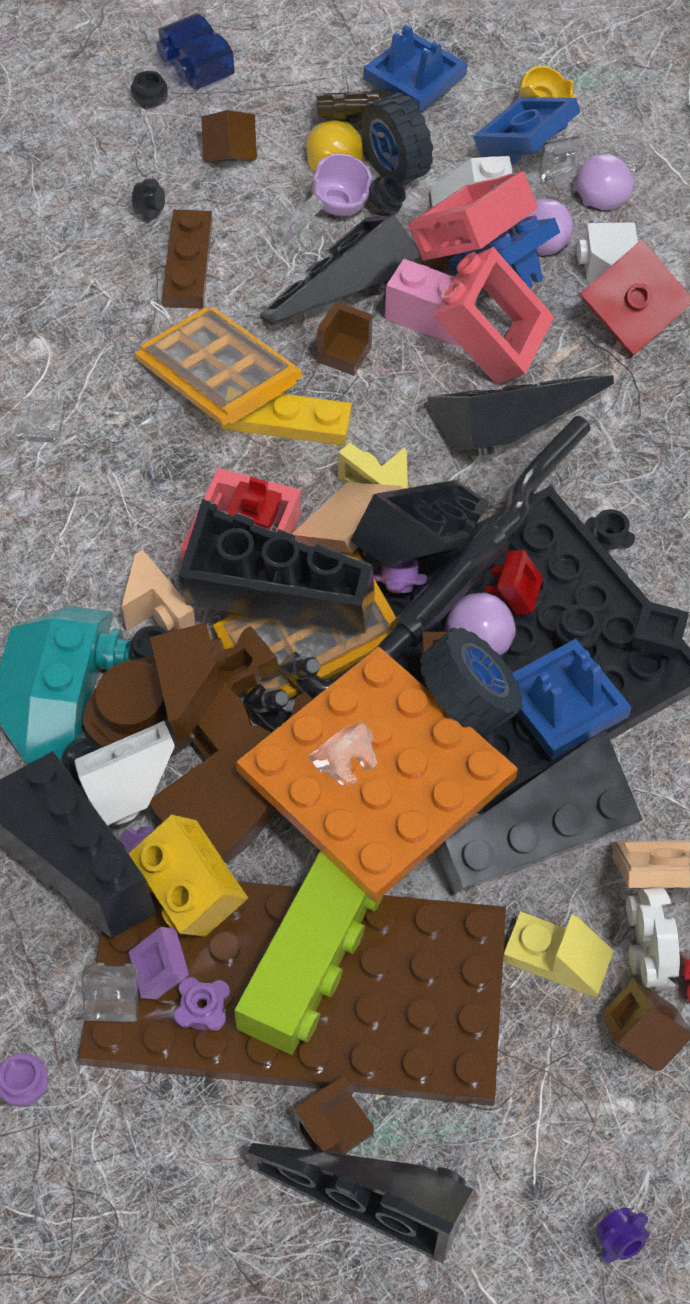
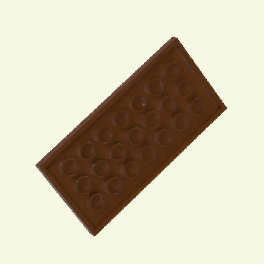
M237 881L248 899L208 935L196 936L177 933L189 972L186 978L194 977L198 982L210 984L221 980L229 986L230 996L224 1001L226 1022L222 1028L216 1031L209 1029L197 1030L190 1026L184 1028L176 1023L174 1012L181 1004L182 995L179 992V985L182 981L158 999L141 998L129 951L158 928H171L162 916L164 908L154 893L150 892L156 914L114 938L101 931L78 1057L80 1065L323 1089L343 1075H347L353 1083L352 1092L494 1106L506 907L383 895L376 911L368 909L360 923L365 925V930L356 951L353 954L346 951L338 966L343 969V973L334 994L331 997L323 995L316 1009V1012L320 1013V1018L311 1039L308 1042L300 1040L293 1055L237 1030L235 1008L301 887ZM200 1000L197 1005L203 1008L207 1005V1002Z

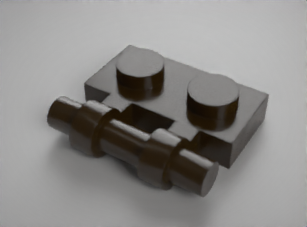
M390 90L315 94L318 117L325 116V118L339 120L345 119L347 115H360L365 111L366 105L390 96L392 92Z

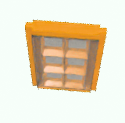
M214 307L201 309L140 345L141 349L135 352V357L140 363L222 426L227 423L229 425L235 423L296 385V380L303 377L301 369Z
M357 550L347 555L364 562ZM374 580L375 597L365 634L235 613L215 623L213 627L218 637H221L224 648L228 649L236 646L242 631L251 626L275 654L279 665L288 655L297 651L301 657L316 658L320 664L317 675L328 679L374 650L392 631L391 623L396 616ZM281 668L282 674L273 679H262L259 683L265 689L274 688L286 691L289 699L301 693ZM254 687L246 689L247 693Z

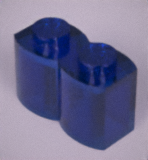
M194 13L158 28L159 40L156 42V46L161 59L164 62L169 61L176 69L180 80L187 82L192 88L199 89L235 74L234 54L231 47L220 34L213 31L211 25L201 14Z

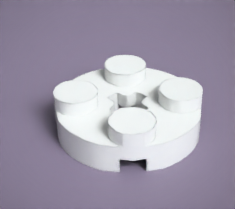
M663 887L640 889L637 895H630L626 898L627 918L630 926H635L637 943L629 947L631 970L633 975H641L644 987H648L652 992L674 990L676 985L668 977H678L680 967L675 918H664L661 906L671 904L669 896Z

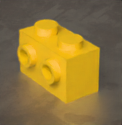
M170 815L129 853L136 866L144 875L149 891L155 894L163 906L162 916L171 928H175L177 933L206 936L248 899L197 820Z

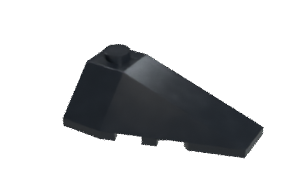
M589 375L539 382L540 386H537V384L502 386V392L500 389L462 391L427 397L430 410L452 448L469 449V456H484L494 454V446L510 444L613 385L614 375Z

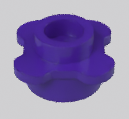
M620 1208L607 1215L599 1223L595 1234L605 1249L601 1254V1258L605 1263L613 1262L618 1258L620 1260H627L643 1249L649 1237V1232L645 1228V1224L648 1222V1217L645 1213L634 1214L630 1208Z

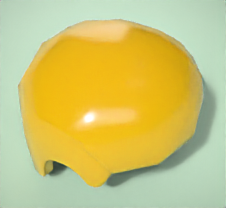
M549 66L532 67L522 76L519 83V98H576L577 94H573L574 82L572 80H564V77L558 71Z
M338 120L326 121L313 127L312 131L308 133L306 151L308 166L311 170L316 171L318 163L323 158L332 154H349L363 161L361 135L350 123Z

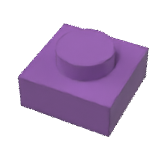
M160 927L129 951L141 998L158 999L189 975L175 928Z

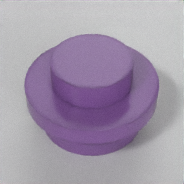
M16 1054L7 1058L0 1065V1097L4 1102L12 1106L23 1107L35 1103L43 1096L48 1086V1073L45 1065L39 1058L31 1054Z

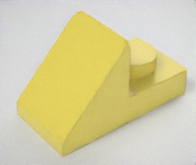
M350 442L338 452V479L344 484L353 482L402 486L403 489L408 488L407 450L403 448L381 466L372 454L361 451Z
M520 911L503 955V963L597 998L614 950L578 916L571 914L568 925L564 928Z

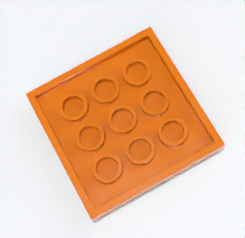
M379 646L236 761L237 772L374 902L378 901L515 780L518 768L473 728L470 726L462 727L454 718L452 719L446 713V710L435 700L433 693Z

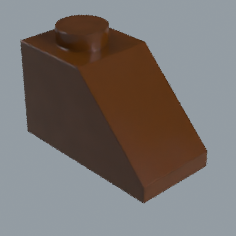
M206 622L150 637L168 720L178 742L188 739L224 686L220 667L228 665L221 637L212 640Z

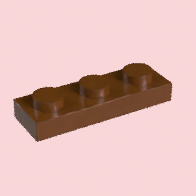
M173 209L163 288L164 307L204 308L213 225L212 211Z

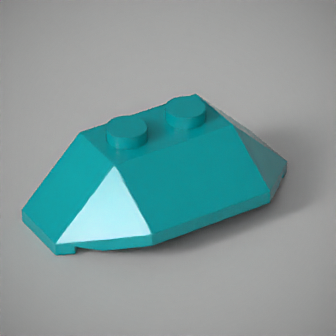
M66 606L11 627L0 663V726L26 765L52 751L55 752L61 761L62 754L68 744L77 738H82L84 730L82 719L85 707L94 691L100 669L96 667L97 642L101 632H109L113 619L112 611Z

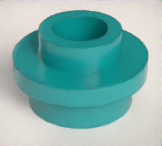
M114 628L111 633H100L96 648L97 668L106 669L107 671L119 663L128 661L130 640L123 639V631L121 629Z

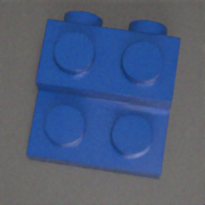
M520 97L473 136L480 157L510 156V162L513 165L521 159L522 154L538 152L544 147V143L549 138L565 130L568 127V122L581 112L577 98Z

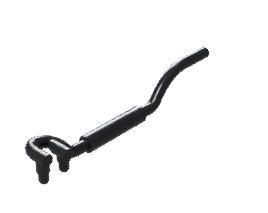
M575 416L538 454L513 485L508 497V508L492 525L485 524L392 621V631L378 646L395 661L409 646H418L422 642L423 632H431L509 549V539L526 522L530 514V500L537 488L590 432V424L585 418ZM297 651L288 655L280 663L279 667L301 692L306 691L313 700L363 658L331 679H324L317 675L320 664L316 658L301 657ZM258 684L244 697L245 702L273 730L280 727L292 715V711L283 709L288 704L289 696L282 689H265L262 684Z

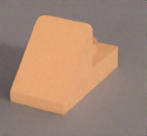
M144 550L136 553L122 603L125 629L129 630L151 616H154L159 627L166 632L194 626L193 608L190 605H186L182 595Z

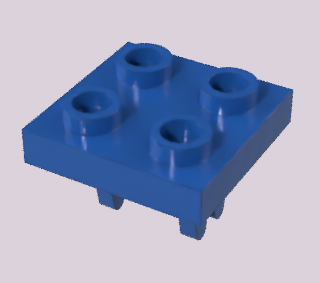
M405 24L402 28V35L398 32L393 34L391 47L364 67L363 79L380 90H390L392 94L403 93V96H408L421 112L466 76L467 63L443 50L438 42L433 41L431 43L417 35L410 26Z
M536 215L529 216L519 221L483 248L460 253L448 262L455 276L458 273L456 268L465 256L473 252L479 254L494 247L531 289L532 281L534 283L543 281L536 248L559 234L560 229L555 217L538 220Z
M577 639L512 673L520 686L519 690L523 697L521 701L523 706L517 713V716L551 760L594 737L604 729L619 723L630 715V704Z

